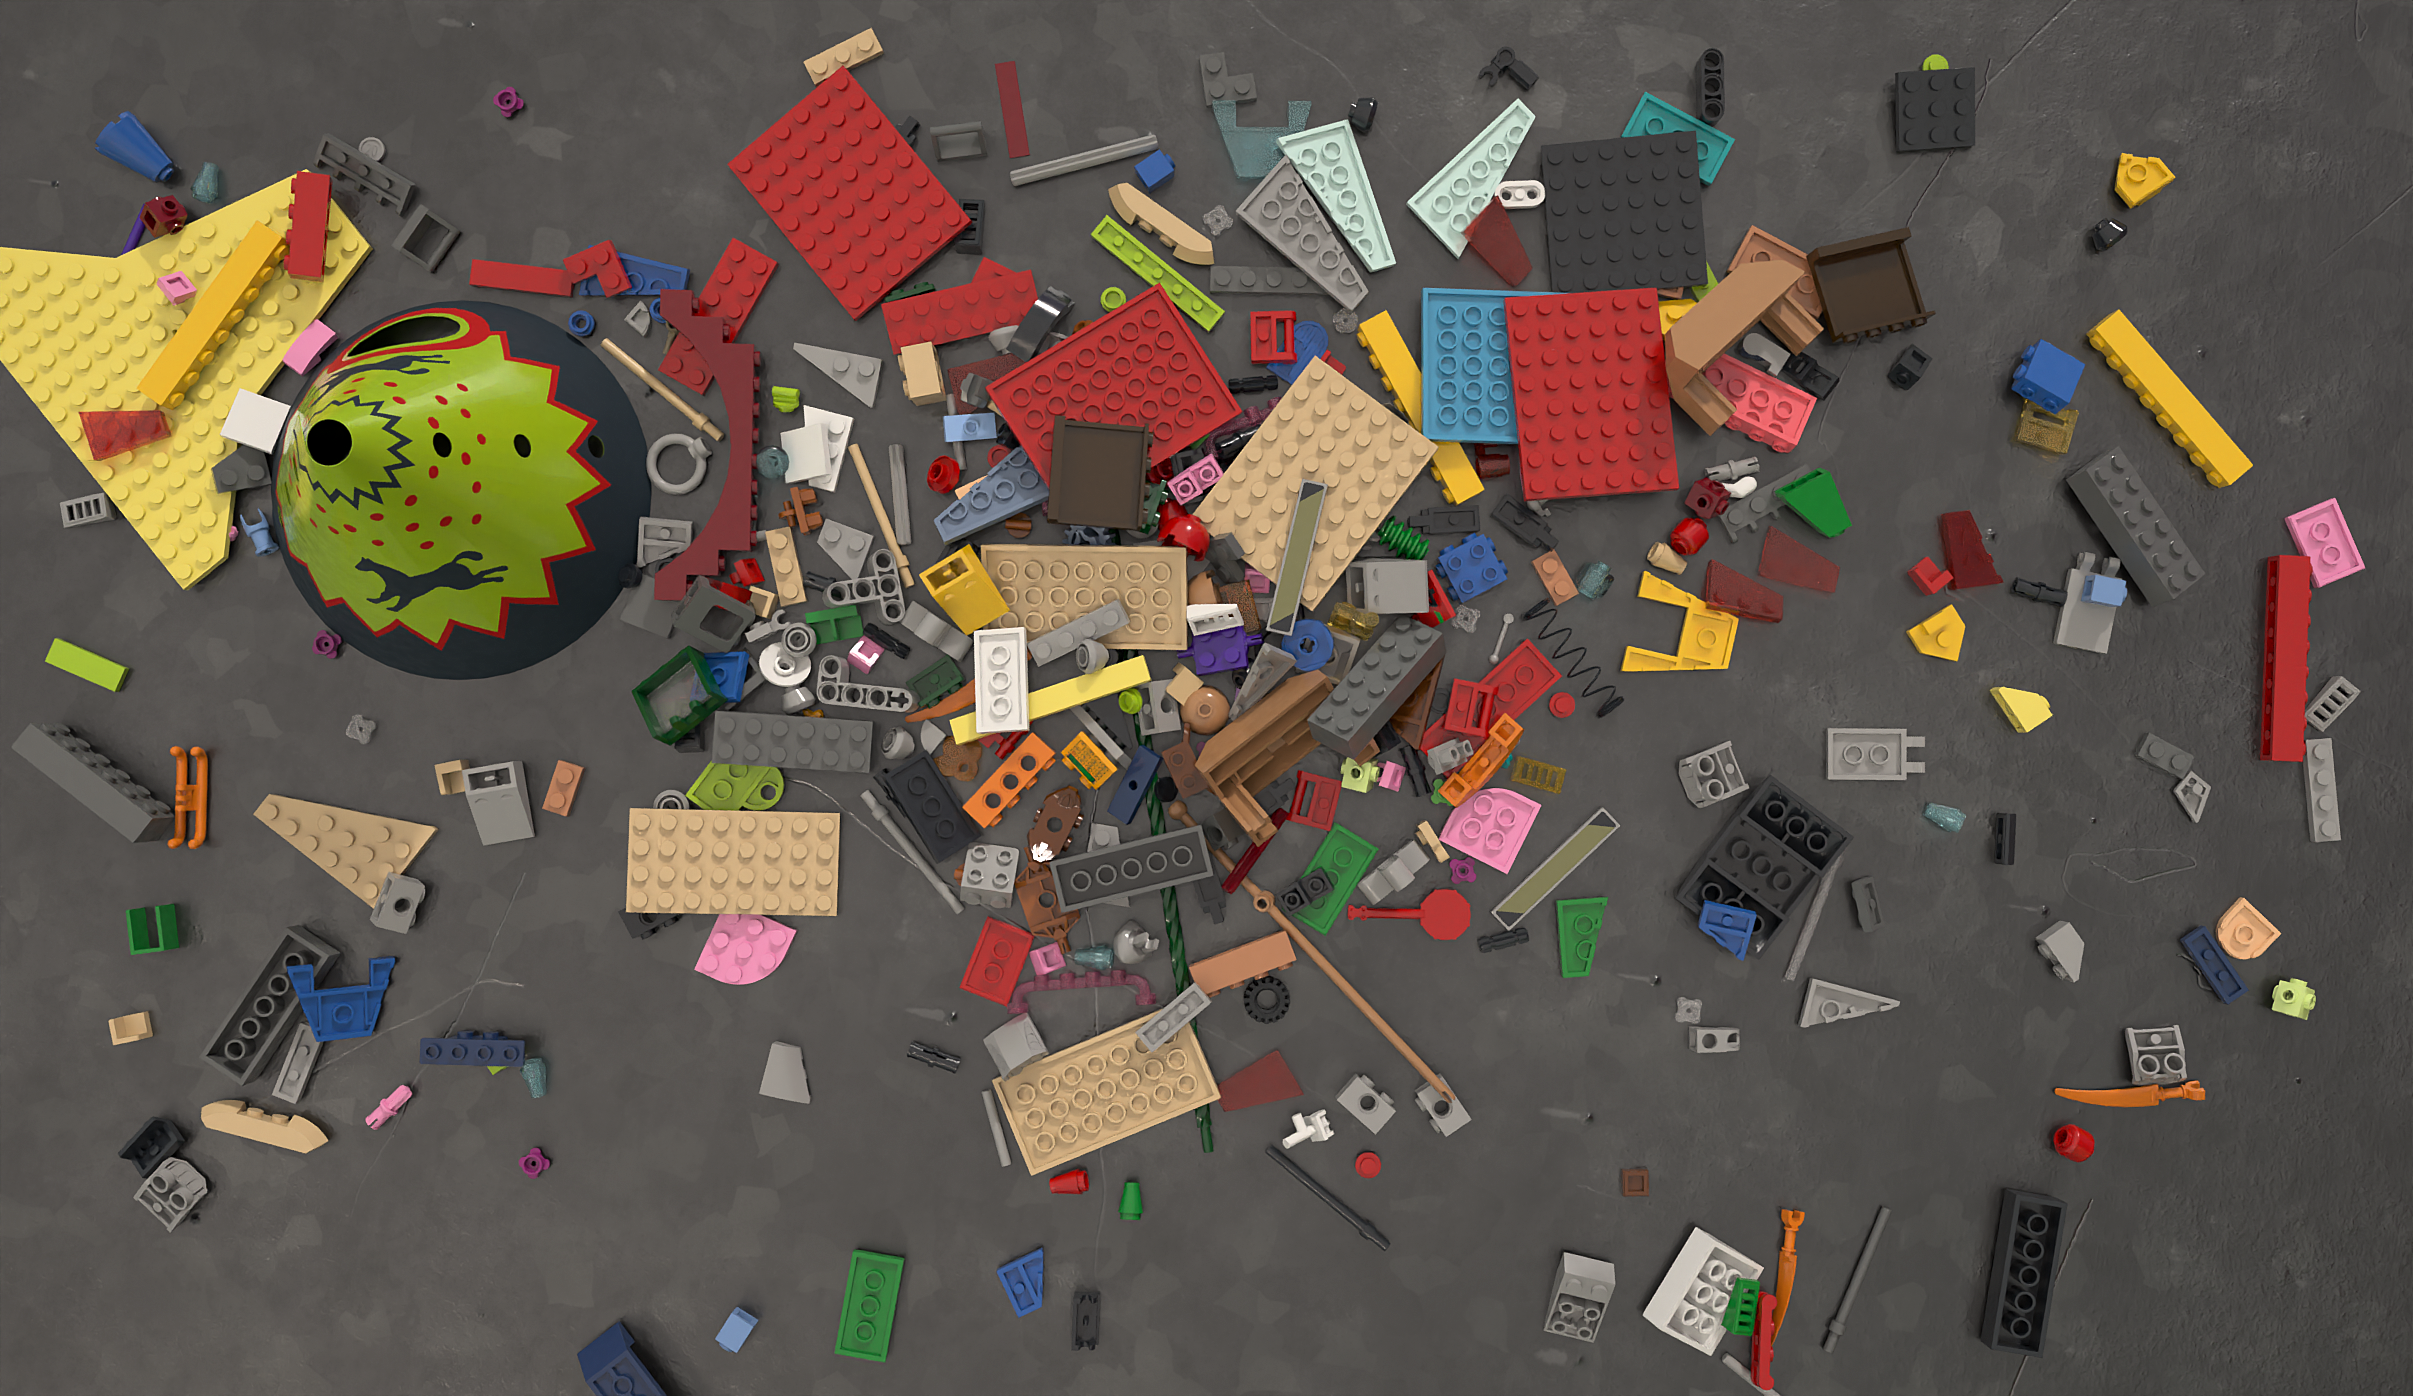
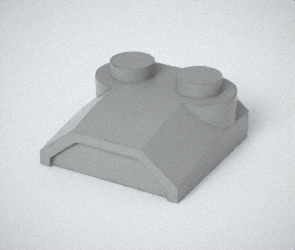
M1324 624L1332 633L1334 648L1329 660L1317 670L1325 674L1331 683L1338 685L1350 671L1360 638L1347 631ZM1306 638L1303 648H1307L1308 652H1311L1312 646L1315 645L1314 641ZM1296 668L1295 672L1297 673L1301 672L1304 674L1311 672L1300 670V668Z

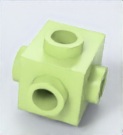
M1349 757L1344 759L1341 766V774H1344L1341 787L1364 793L1373 789V784L1377 782L1380 773V767H1377L1378 759L1371 758L1361 767Z
M2291 978L2290 982L2280 980L2279 985L2273 991L2274 1003L2272 1010L2307 1020L2309 1010H2312L2315 1006V990L2306 987L2307 982Z

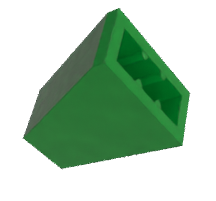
M1817 468L1774 491L1780 500L1816 531L1827 537H1837L1843 534L1846 528L1852 526L1830 471Z

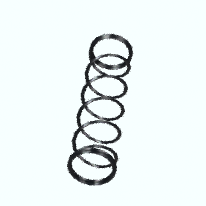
M1545 598L1526 612L1522 618L1523 620H1530L1545 613L1555 611L1554 616L1539 633L1538 639L1542 640L1557 633L1570 630L1568 636L1554 652L1552 658L1557 659L1577 650H1585L1577 663L1568 672L1567 678L1575 677L1592 669H1599V672L1583 691L1581 697L1590 696L1607 688H1614L1610 697L1596 713L1598 718H1602L1624 702L1625 698L1620 696L1607 704L1616 691V687L1613 685L1585 694L1600 675L1601 667H1591L1570 675L1585 656L1587 648L1579 647L1555 656L1569 639L1572 629L1564 628L1540 637L1557 615V609H1549L1534 615L1550 602L1549 598Z

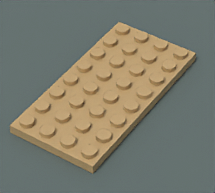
M1050 544L981 545V564L1010 611L984 625L983 630L1025 627L1028 643L1119 598L1130 622L1093 641L1103 644L1106 649H1188L1187 547Z
M630 808L626 912L837 916L840 813Z
M1160 1009L1044 1057L1038 1062H1033V1064L1024 1067L1020 1074L1012 1077L1009 1076L1010 1079L1004 1081L1001 1078L1002 1076L994 1078L992 1080L1031 1176L1220 1099L1221 1094L1191 1022L1189 1021L1155 1051L1151 1052L1135 1032L1162 1010Z

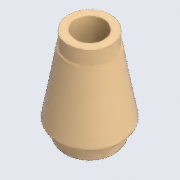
M1656 542L1647 555V560L1651 561V565L1679 575L1687 566V561L1666 543Z

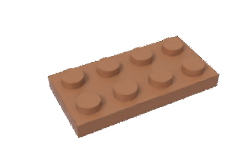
M1751 225L1726 272L1730 274L1742 263L1783 260L1805 271L1788 293L1814 319L1819 318L1822 312L1821 303L1806 258L1808 254Z

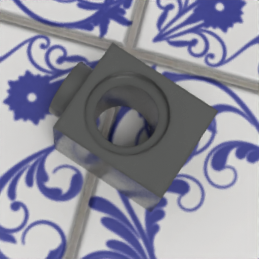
M1226 808L1201 823L1204 835L1214 851L1223 846L1225 850L1230 849L1239 843L1237 838L1245 833Z

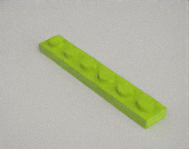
M1108 215L1091 233L1093 239L1153 287L1160 283L1173 304L1208 333L1225 314L1223 309Z

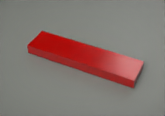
M472 259L469 282L471 286L573 298L574 284L567 270Z

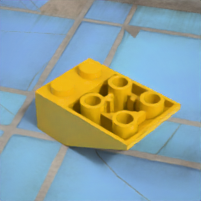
M970 544L919 574L932 597L966 636L1010 611Z

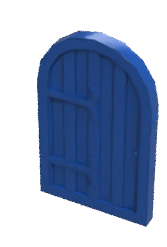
M1302 321L1294 326L1295 353H1297V363H1269L1266 369L1290 385H1293L1313 357L1317 356L1321 359L1327 349L1328 335L1319 323ZM1284 341L1277 352H1284Z

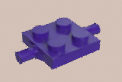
M1244 625L1195 636L1192 632L1191 646L1187 650H1177L1178 659L1193 656L1197 675L1199 676L1249 668L1247 656L1249 646L1264 644V640H1262L1263 635L1261 633L1247 636L1244 631Z

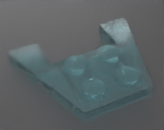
M1236 100L1212 101V109L1237 179H1264L1285 156L1275 141L1280 137L1303 132L1312 105L1311 101H1288V127H1236Z

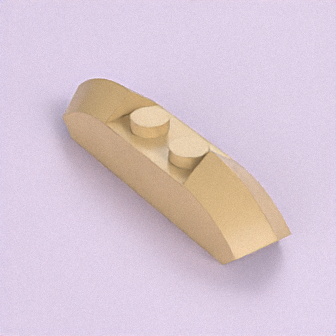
M1129 183L1117 184L1108 189L1115 209L1127 223L1132 225L1138 220V225L1148 233L1154 231L1160 236L1159 240L1166 246L1171 248L1174 245L1176 249L1173 255L1181 260L1201 265L1214 264L1212 244L1206 237Z
M222 1100L202 1107L201 1119L204 1125L214 1130L302 1153L313 1151L328 1142L326 1136L317 1126L297 1115H294L289 1121L285 1115L273 1114L270 1116L263 1114L264 1111L258 1108L247 1109L245 1102L238 1100Z

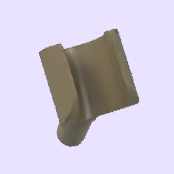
M667 321L666 328L669 333L663 353L666 355L672 346L673 340H675L679 333L677 329H671L672 325Z

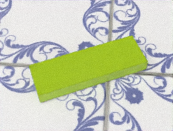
M60 638L54 639L45 660L49 664L114 692L120 691L129 670L127 667Z

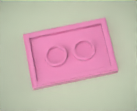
M2331 498L2284 518L2300 556H2311L2310 563L2312 564L2313 572L2310 580L2314 588L2322 587L2365 569L2336 498Z

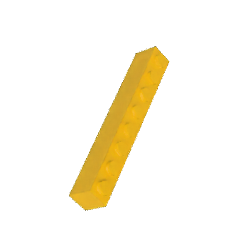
M258 220L254 223L136 389L160 406L170 410H174L175 407L183 402L184 394L189 387L198 381L200 372L205 365L213 360L217 348L228 339L230 330L235 323H238L243 318L244 311L250 302L256 300L263 284L274 275V269L278 263L284 259L285 255L289 254L290 245L286 244L285 238Z
M1387 310L1359 324L1357 329L1359 333L1356 336L1361 346L1368 348L1371 354L1368 357L1375 370L1379 368L1383 376L1381 382L1387 392L1391 391L1395 398L1393 401L1394 406L1404 413L1409 425L1421 433V372ZM1433 442L1439 449L1430 459L1432 465L1430 472L1436 481L1440 480L1444 487L1442 493L1449 504L1453 503L1454 506H1458L1485 490L1459 442Z
M2120 310L2107 315L2086 333L2090 338L2091 345L2105 355L2108 365L2123 376V381L2129 388L2136 391L2140 396L2141 403L2155 413L2158 423L2173 434L2174 441L2186 449L2190 454L2191 461L2204 470L2211 484L2218 488L2229 486L2253 466Z

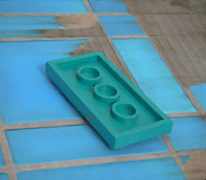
M1647 92L1643 94L1620 137L1696 130L1700 182L1707 186L1712 184L1735 141L1734 138Z

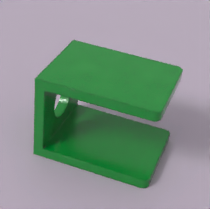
M174 904L155 907L160 947L150 948L145 908L126 910L131 955L179 948Z

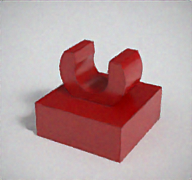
M755 558L741 559L734 563L737 572L729 575L733 585L740 583L744 587L758 585L765 581Z

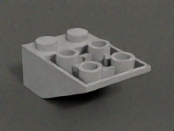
M1361 558L1353 560L1346 568L1348 613L1389 614L1429 612L1427 560Z
M511 761L462 770L466 797L483 846L535 837L522 761Z
M1564 1252L1556 1272L1543 1331L1594 1343L1616 1285L1614 1264Z

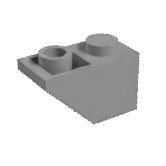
M2058 921L2035 938L2039 943L2038 950L2046 959L2049 958L2054 964L2053 971L2061 980L2076 982L2079 980L2084 942L2070 922Z

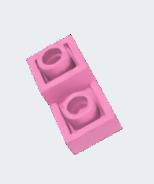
M315 319L295 340L282 360L303 377L321 361L319 355L338 339L337 335L321 321Z
M1210 454L1178 474L1167 484L1179 504L1182 505L1203 493V490L1218 482L1224 473L1214 456Z

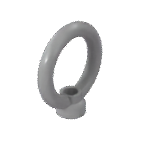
M683 434L663 436L651 446L647 454L646 470L652 483L665 493L672 495L686 494L695 489L703 480L706 472V457L711 455L712 451L702 437L694 440ZM671 444H681L688 447L690 454L696 460L694 475L689 481L679 485L664 481L660 477L656 466L657 457L661 450Z

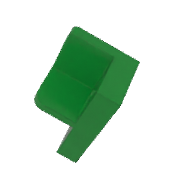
M858 605L805 613L806 623L811 626L816 634V645L863 636L862 632L864 629L860 606Z

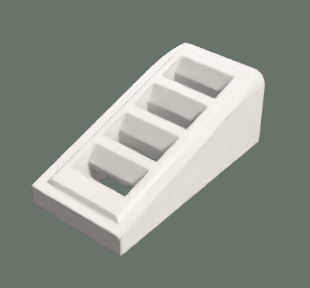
M1195 604L1187 606V621L1194 636L1244 625L1237 604Z

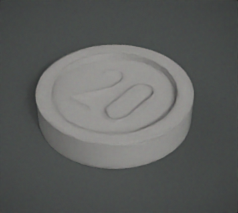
M368 137L359 145L360 152L377 162H380L385 156V146L377 138Z

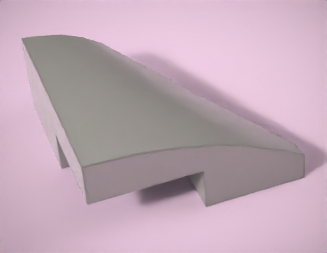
M778 1041L772 1043L759 1094L810 1104L811 1095L808 1092L806 1070L803 1068L801 1047Z

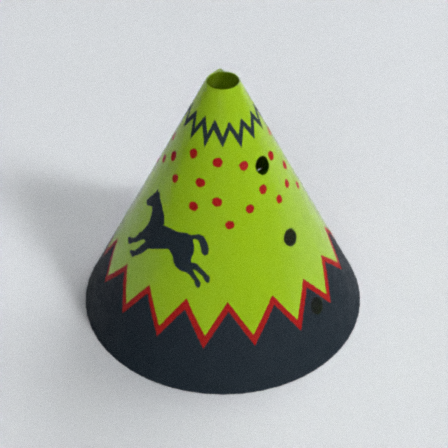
M465 300L435 302L391 314L366 326L329 354L311 374L291 406L292 408L277 443L271 484L273 524L285 565L296 587L324 624L334 633L340 635L343 641L364 655L386 666L414 675L449 680L485 679L510 674L533 666L556 655L593 627L612 606L623 590L619 583V571L628 563L635 565L637 563L640 517H650L652 493L651 480L646 470L648 451L638 417L623 388L598 356L580 340L559 326L535 314L510 306ZM424 316L450 318L460 325V330L456 334L445 338L388 346L348 357L353 348L369 336L404 320ZM327 419L336 420L344 424L352 437V447L349 455L342 462L332 466H325L315 462L307 447V437L311 428L319 421ZM436 433H443L450 440L452 450L448 457H440L436 453L433 446V437ZM517 434L525 436L531 445L530 455L526 458L521 457L515 450L514 437ZM592 435L598 437L603 444L604 452L601 458L594 457L589 451L588 439Z

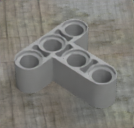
M880 549L868 558L869 577L835 582L828 586L822 594L824 604L830 608L874 602L877 617L885 625L895 624L905 615L896 560L893 553L887 549ZM877 556H881L885 559V568H881L877 565ZM882 581L890 584V593H885L881 589ZM857 585H861L866 589V597H860L856 593ZM832 589H836L841 593L842 599L840 602L832 599ZM887 606L895 609V619L887 616Z
M912 601L904 617L899 621L902 625L913 631L915 635L959 662L963 660L974 643L973 639L915 601Z
M1414 838L1364 877L1357 886L1371 904L1374 905L1391 891L1399 892L1415 879L1413 874L1431 858Z

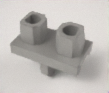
M1459 738L1452 739L1427 750L1428 763L1435 770L1436 775L1467 762L1466 757L1473 755V749L1469 740L1460 742Z

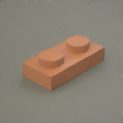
M1555 549L1531 561L1555 606L1579 594Z
M558 760L542 809L568 817L585 768Z

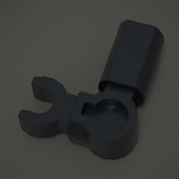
M1506 46L1498 50L1497 55L1491 60V66L1482 68L1479 73L1480 79L1487 73L1493 76V79L1488 83L1489 87L1494 86L1497 83L1499 73L1503 74L1507 69L1510 70L1509 74L1527 90L1539 79V76L1522 60H1516L1514 50Z

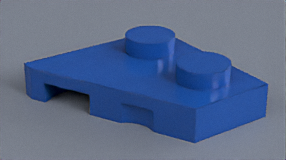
M1704 900L1698 927L1706 934L1714 937L1720 945L1733 952L1739 960L1744 961L1757 915L1755 911Z
M1042 1248L997 1269V1274L1018 1318L1042 1307L1044 1255Z

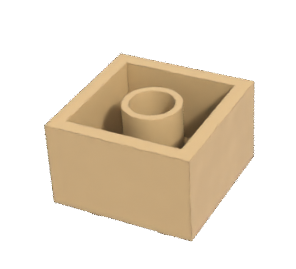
M932 342L901 347L902 355L898 356L900 370L904 372L907 380L903 381V388L909 400H912L916 406L946 401L938 352Z

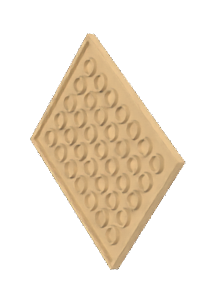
M1314 356L1193 515L1201 519V524L1206 527L1208 533L1213 537L1218 534L1232 532L1245 552L1241 559L1277 585L1302 479L1328 484L1300 600L1303 606L1313 612L1439 447L1317 356Z

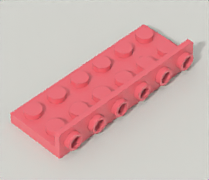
M1725 353L1702 373L1737 409L1725 422L1728 428L1744 432L1751 439L1771 445L1775 451L1781 453H1789L1797 446L1816 402V397ZM1667 375L1669 397L1673 398Z

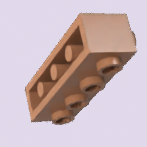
M1283 929L1189 965V969L1194 982L1211 998L1220 994L1221 988L1230 986V989H1234L1244 985V980L1250 977L1258 980L1268 976V971L1278 968L1281 971L1292 967V961L1297 959L1286 930Z

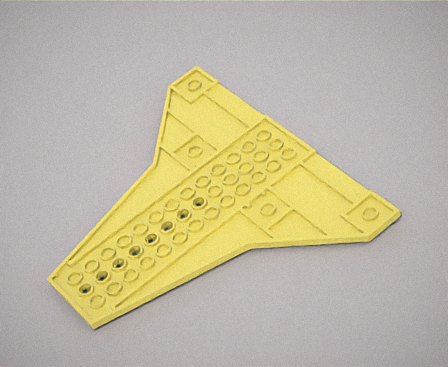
M297 174L185 225L177 234H166L117 258L0 247V361L183 590L192 588L228 559L229 533L232 527L236 491L217 494L211 468L242 446V444L223 438L220 435L239 389L262 395L285 365L282 359L295 340L315 319L319 320L373 248L331 198L324 282L290 278L288 271L284 270V261L279 262L274 269L272 278L263 284L256 300L250 302L244 311L243 318L238 323H235L229 332L228 339L217 348L213 360L202 369L198 381L189 387L184 394L183 402L179 406L175 407L174 410L160 406L136 388L257 220L286 239L287 229H292V219L288 217L289 204H294L295 194H291V180L296 178ZM182 271L197 289L194 297L173 306L157 286L158 278Z

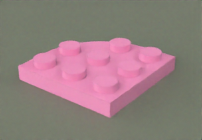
M1489 788L1479 790L1458 808L1454 807L1438 839L1508 874L1541 805L1507 789Z
M719 914L694 970L728 984L740 985L756 982L770 975L780 966L798 930L766 915Z

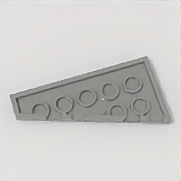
M1285 155L1236 210V215L1352 313L1368 295L1369 291L1354 266L1349 262L1342 246L1337 242L1330 226L1312 196L1307 192L1300 176L1292 167L1288 156Z

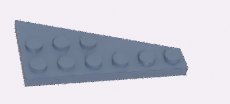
M1021 446L1019 448L1016 447L992 468L979 483L976 482L967 494L960 500H956L935 518L934 524L946 546L1047 501L1049 489Z

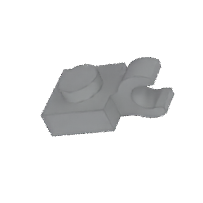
M785 610L776 611L770 623L760 621L750 626L751 631L745 633L749 643L756 644L780 630H785L791 625V622L779 623V617L786 613Z

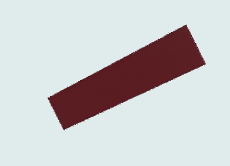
M1015 61L995 64L1009 157L1030 155Z

